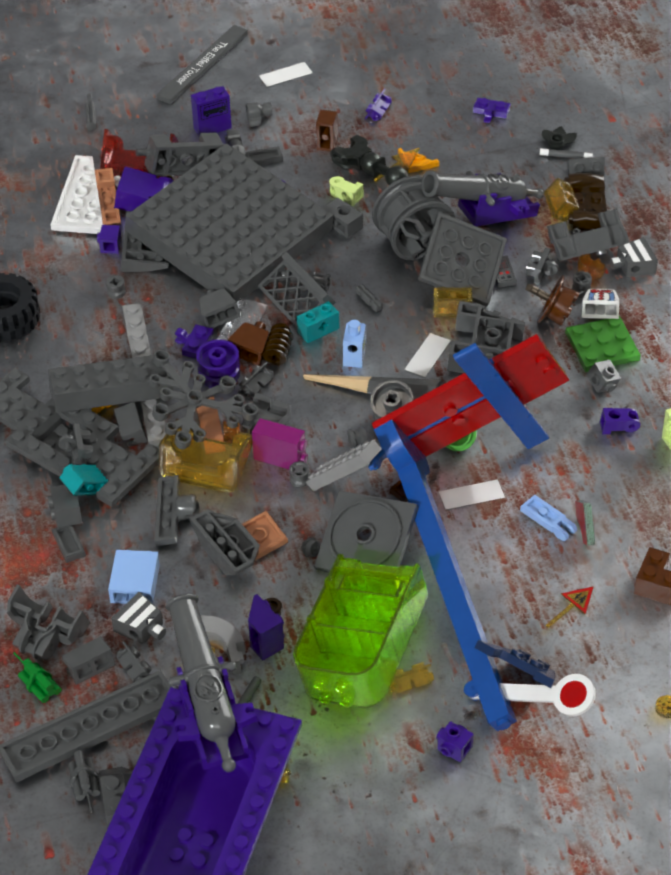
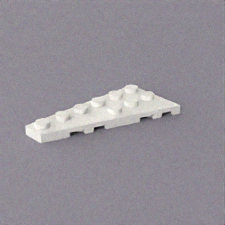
M75 155L51 222V230L97 234L101 231L103 222L93 156Z

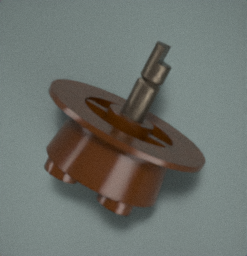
M564 275L559 278L550 294L534 285L527 284L525 290L546 301L538 317V323L548 317L561 326L565 318H568L573 309L571 305L575 303L580 293L564 286Z

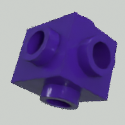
M450 721L437 734V750L444 756L451 757L461 763L473 747L474 734L464 726Z

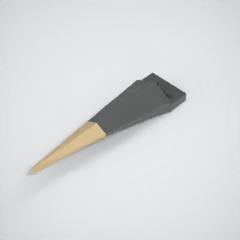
M303 374L305 380L344 387L367 394H372L373 390L380 383L388 380H398L406 383L411 388L414 399L445 384V382H441V379Z

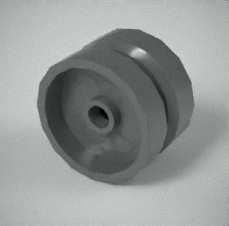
M388 380L380 383L373 390L370 396V405L375 420H378L415 399L411 388L406 383L398 380Z

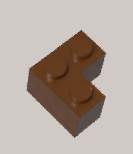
M649 547L636 577L634 594L671 606V571L667 570L670 553Z

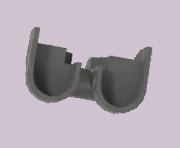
M18 584L7 604V614L13 621L21 625L12 643L13 646L18 648L23 654L25 652L32 654L35 659H38V657L44 660L50 659L59 642L66 645L74 643L77 638L85 634L90 622L82 610H79L74 619L59 606L52 618V622L47 628L41 627L40 623L47 620L53 609L52 605L48 601L44 606L32 601Z

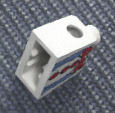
M588 289L583 298L582 318L619 319V298L616 290Z

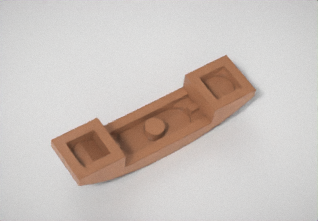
M113 169L95 170L103 225H121L119 209L114 208L116 189Z
M206 406L196 408L200 428L206 432L205 440L203 441L206 455L226 452L217 409Z

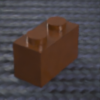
M320 110L316 121L317 150L330 152L336 147L338 142L337 111Z

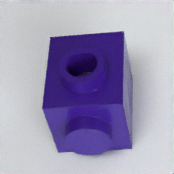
M102 225L101 231L97 233V243L100 245V252L119 254L122 240L120 225Z

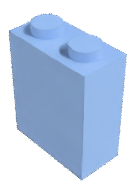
M116 550L108 588L110 603L126 604L140 592L153 604L160 567L158 552Z

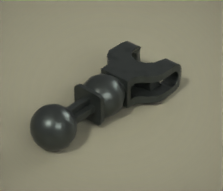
M359 135L350 138V148L337 146L330 151L332 161L339 167L344 169H362L365 173L371 174L373 178L382 174L385 176L388 185L408 177L406 170L401 166L387 167L385 157L372 152L368 147L367 139Z

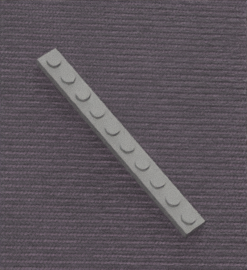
M141 303L123 305V315L132 358L150 356L151 351ZM160 398L140 401L148 444L150 443L153 446L169 444L168 435L165 433V420L159 422L152 416L154 405L161 403Z

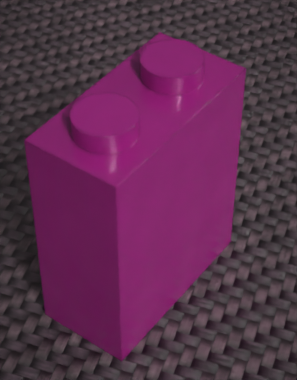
M261 418L258 420L252 431L254 460L289 469L290 465L295 462H307V440H305L304 430Z

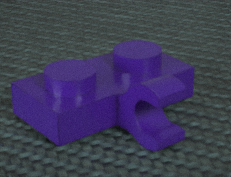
M477 98L473 107V113L485 115L483 122L491 123L492 117L506 119L511 103Z
M195 324L191 334H188L182 328H177L175 342L185 344L182 349L183 356L196 359V352L199 347L211 340L214 331L212 328Z

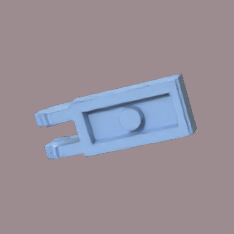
M533 495L520 508L522 513L551 533H554L562 541H566L569 538L567 532L574 534L578 530L576 525L566 518V515L536 495Z

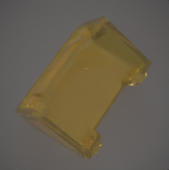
M190 429L189 433L192 439L190 446L186 449H179L175 445V435L166 434L159 444V470L163 477L178 475L182 483L229 493L237 488L253 445L252 434L238 433L234 436L232 444L207 438L203 442H196Z

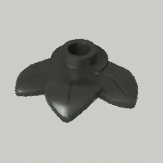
M560 126L553 131L543 129L542 137L548 141V145L551 148L558 150L566 144L573 143L577 138V133L567 134L563 127Z

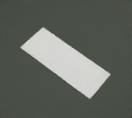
M305 62L259 75V77L268 87L311 74L312 71Z
M430 333L404 370L426 377L451 340Z
M498 479L439 491L446 510L505 498Z

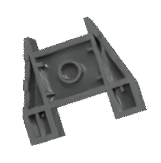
M459 301L455 330L473 333L471 344L458 341L451 342L447 371L465 373L455 361L453 354L474 343L477 344L488 359L508 350L511 347L512 339L522 341L525 322L513 317L508 319L501 316V313L495 310L493 312L488 311L481 304Z

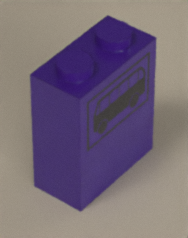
M224 86L191 95L193 127L199 137L200 133H218L232 129L230 96Z

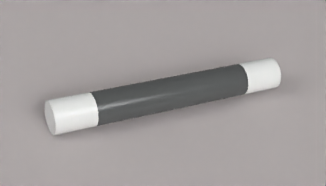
M540 148L541 156L573 159L593 158V153Z

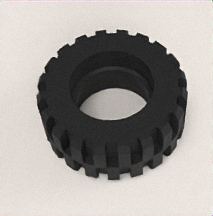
M0 273V306H11L0 310V343L1 341L11 342L13 339L18 340L23 335L29 334L31 329L35 328L40 318V308L35 287L29 280L20 275L16 276L13 273H9V275Z

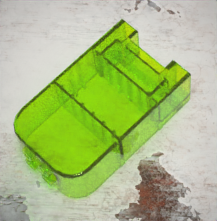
M338 554L329 575L324 580L325 584L311 614L306 618L307 622L294 648L293 658L305 693L310 698L324 704L335 703L341 704L344 707H370L382 701L388 693L428 598V592L420 564H415L414 567L405 565L393 567L362 563L358 559L344 558L343 554Z

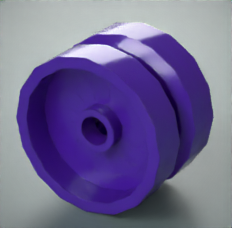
M211 340L199 347L196 352L198 374L205 376V386L212 388L219 385L220 379L223 376H231L236 382L240 377L239 351L233 343L226 340Z

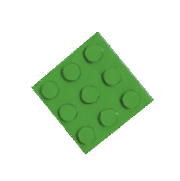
M620 316L619 319H603L566 327L565 333L585 372H588L594 363L611 360L614 366L640 361L641 354Z

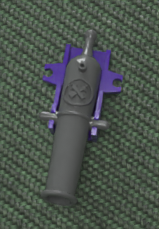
M429 170L424 174L421 182L422 192L426 197L441 196L459 199L458 207L472 225L476 227L537 216L540 204L538 202L532 203L528 196L541 199L545 195L544 190L541 188L536 190L528 189L524 181L519 179L520 175L517 173L513 177H509L501 173L488 174L486 176L480 173L474 175L471 171H467L464 175L443 174Z
M191 593L181 594L171 598L165 605V608L171 614L184 668L183 672L181 667L176 668L177 676H173L168 680L170 686L179 685L180 697L187 716L174 723L175 731L177 732L179 742L194 740L203 770L222 765L224 771L232 772L236 767L235 761L249 758L248 744L242 728L256 722L257 715L254 712L253 703L235 704L227 672L234 671L237 665L235 662L224 663L222 656L217 657L218 663H216L197 606L198 596Z

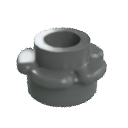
M314 537L307 538L302 543L301 549L305 557H315L319 553L320 542L316 541Z

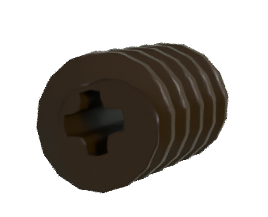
M277 323L271 327L262 355L267 362L275 365H282L286 362L293 340V334L289 326L284 323Z

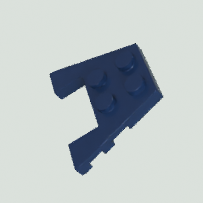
M478 640L474 647L490 657L500 658L533 675L534 680L549 688H552L555 682V671L549 669L550 664L540 659L538 661L530 659L531 654L521 649L518 651L512 648L511 650Z

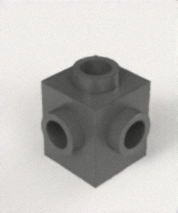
M611 360L594 363L586 374L597 393L613 391L621 380Z

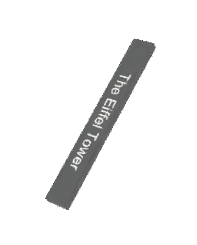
M233 25L157 93V99L172 104L248 35V30Z

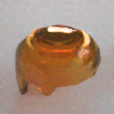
M590 254L581 255L578 258V272H588L592 276V280L600 279L605 274L606 267L600 261V258L592 260Z

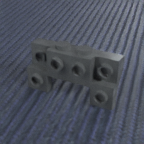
M613 209L598 213L601 228L570 235L566 221L547 226L550 242L554 244L557 261L578 256L579 260L589 258L590 253L596 252V256L607 253L606 249L628 243V234L621 223L618 210Z

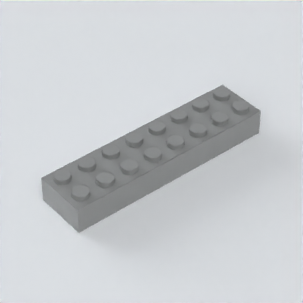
M374 439L369 442L365 441L362 445L359 444L356 448L353 447L342 455L339 454L336 458L333 457L322 465L319 464L315 468L316 471L308 476L309 479L306 483L313 491H316L367 466L380 452L381 447Z

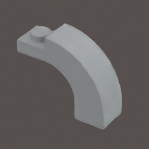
M201 615L210 645L222 649L226 653L229 662L236 663L237 667L232 671L233 675L241 674V664H244L243 655L245 654L244 640L241 633L234 625L224 619Z

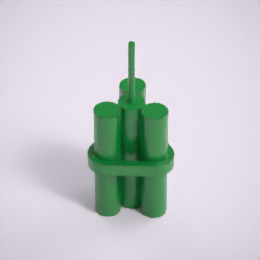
M15 652L13 653L24 666V670L19 672L18 677L26 685V689L30 693H33L42 703H46L53 694L58 695L61 693V687L52 679L49 671L44 670L37 662L33 663L29 658L23 661Z

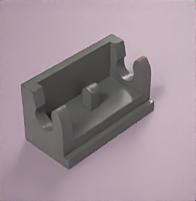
M135 402L115 408L114 411L122 440L135 438L127 442L128 446H135L143 442L147 443L141 415Z
M101 637L61 656L67 666L66 671L76 685L115 666L112 651Z

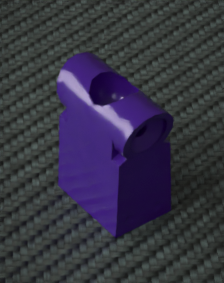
M125 166L116 190L114 208L131 212L172 183L173 179L169 177L157 178L156 175Z

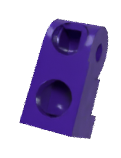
M603 408L600 418L602 435L611 434V431H637L640 428L638 412L631 408Z

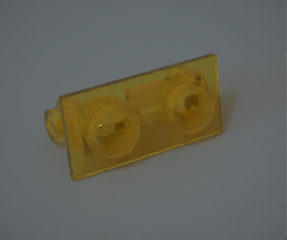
M424 662L412 665V669L405 672L403 669L390 672L391 676L386 679V682L392 681V684L389 685L391 692L399 694L411 690V680H413L415 688L431 684V681L434 680V675L432 672L428 673V669L432 665H424Z

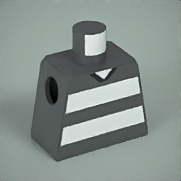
M642 237L620 245L617 257L610 259V266L612 269L622 268L628 277L656 274L658 259L645 238Z
M140 592L111 618L114 632L141 644L145 643L151 636L161 640L166 634V629L162 627L161 611Z

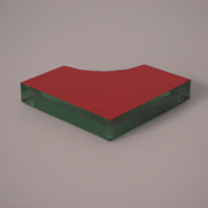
M576 500L577 522L581 528L583 544L587 546L595 545L592 504L584 500Z

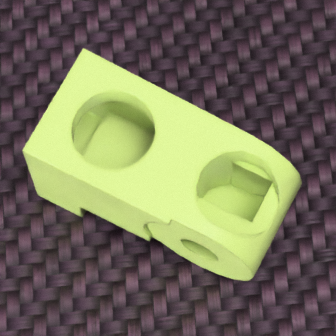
M340 176L332 177L329 180L330 194L335 198L338 197L342 201L354 206L364 197L363 184L360 182L353 184L345 181Z

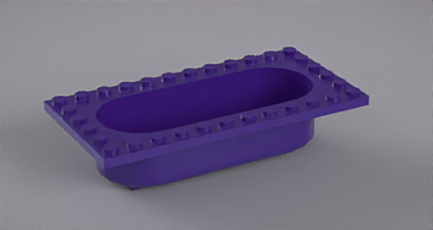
M170 687L87 875H245L298 734L303 726L302 720L254 708L257 721L242 728L248 744L249 758L235 761L236 767L232 772L224 771L222 765L203 770L194 740L181 742L178 740L174 723L187 716L179 689Z

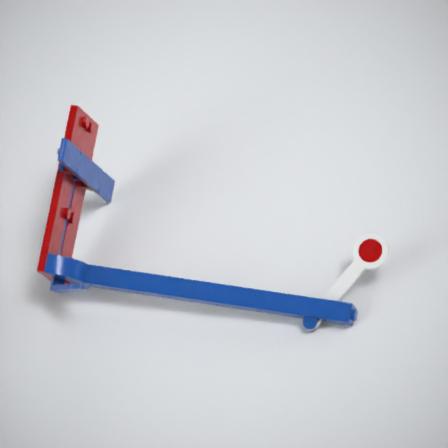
M537 334L491 359H488L477 344L474 343L453 354L455 361L465 373L372 422L381 450L372 459L368 467L370 471L380 468L383 459L388 458L398 472L408 502L415 503L419 507L415 522L473 679L465 684L464 693L473 701H481L488 723L496 731L505 730L511 724L517 722L510 701L554 703L555 707L562 714L572 717L582 715L591 708L595 700L596 691L590 679L582 674L567 675L556 686L553 685L552 688L545 685L504 684L494 658L474 648L478 640L487 642L428 484L426 475L430 473L426 457L500 417L510 426L528 450L550 439V437L529 412L527 403L570 381L565 371Z

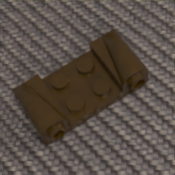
M591 173L568 174V177L564 178V188H567L570 210L568 224H571L572 231L575 228L581 231L601 228L598 213L607 211L604 175Z

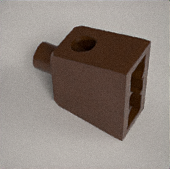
M257 321L255 325L247 322L243 323L228 339L237 347L240 359L259 366L269 337V332L265 330L266 326L263 322Z

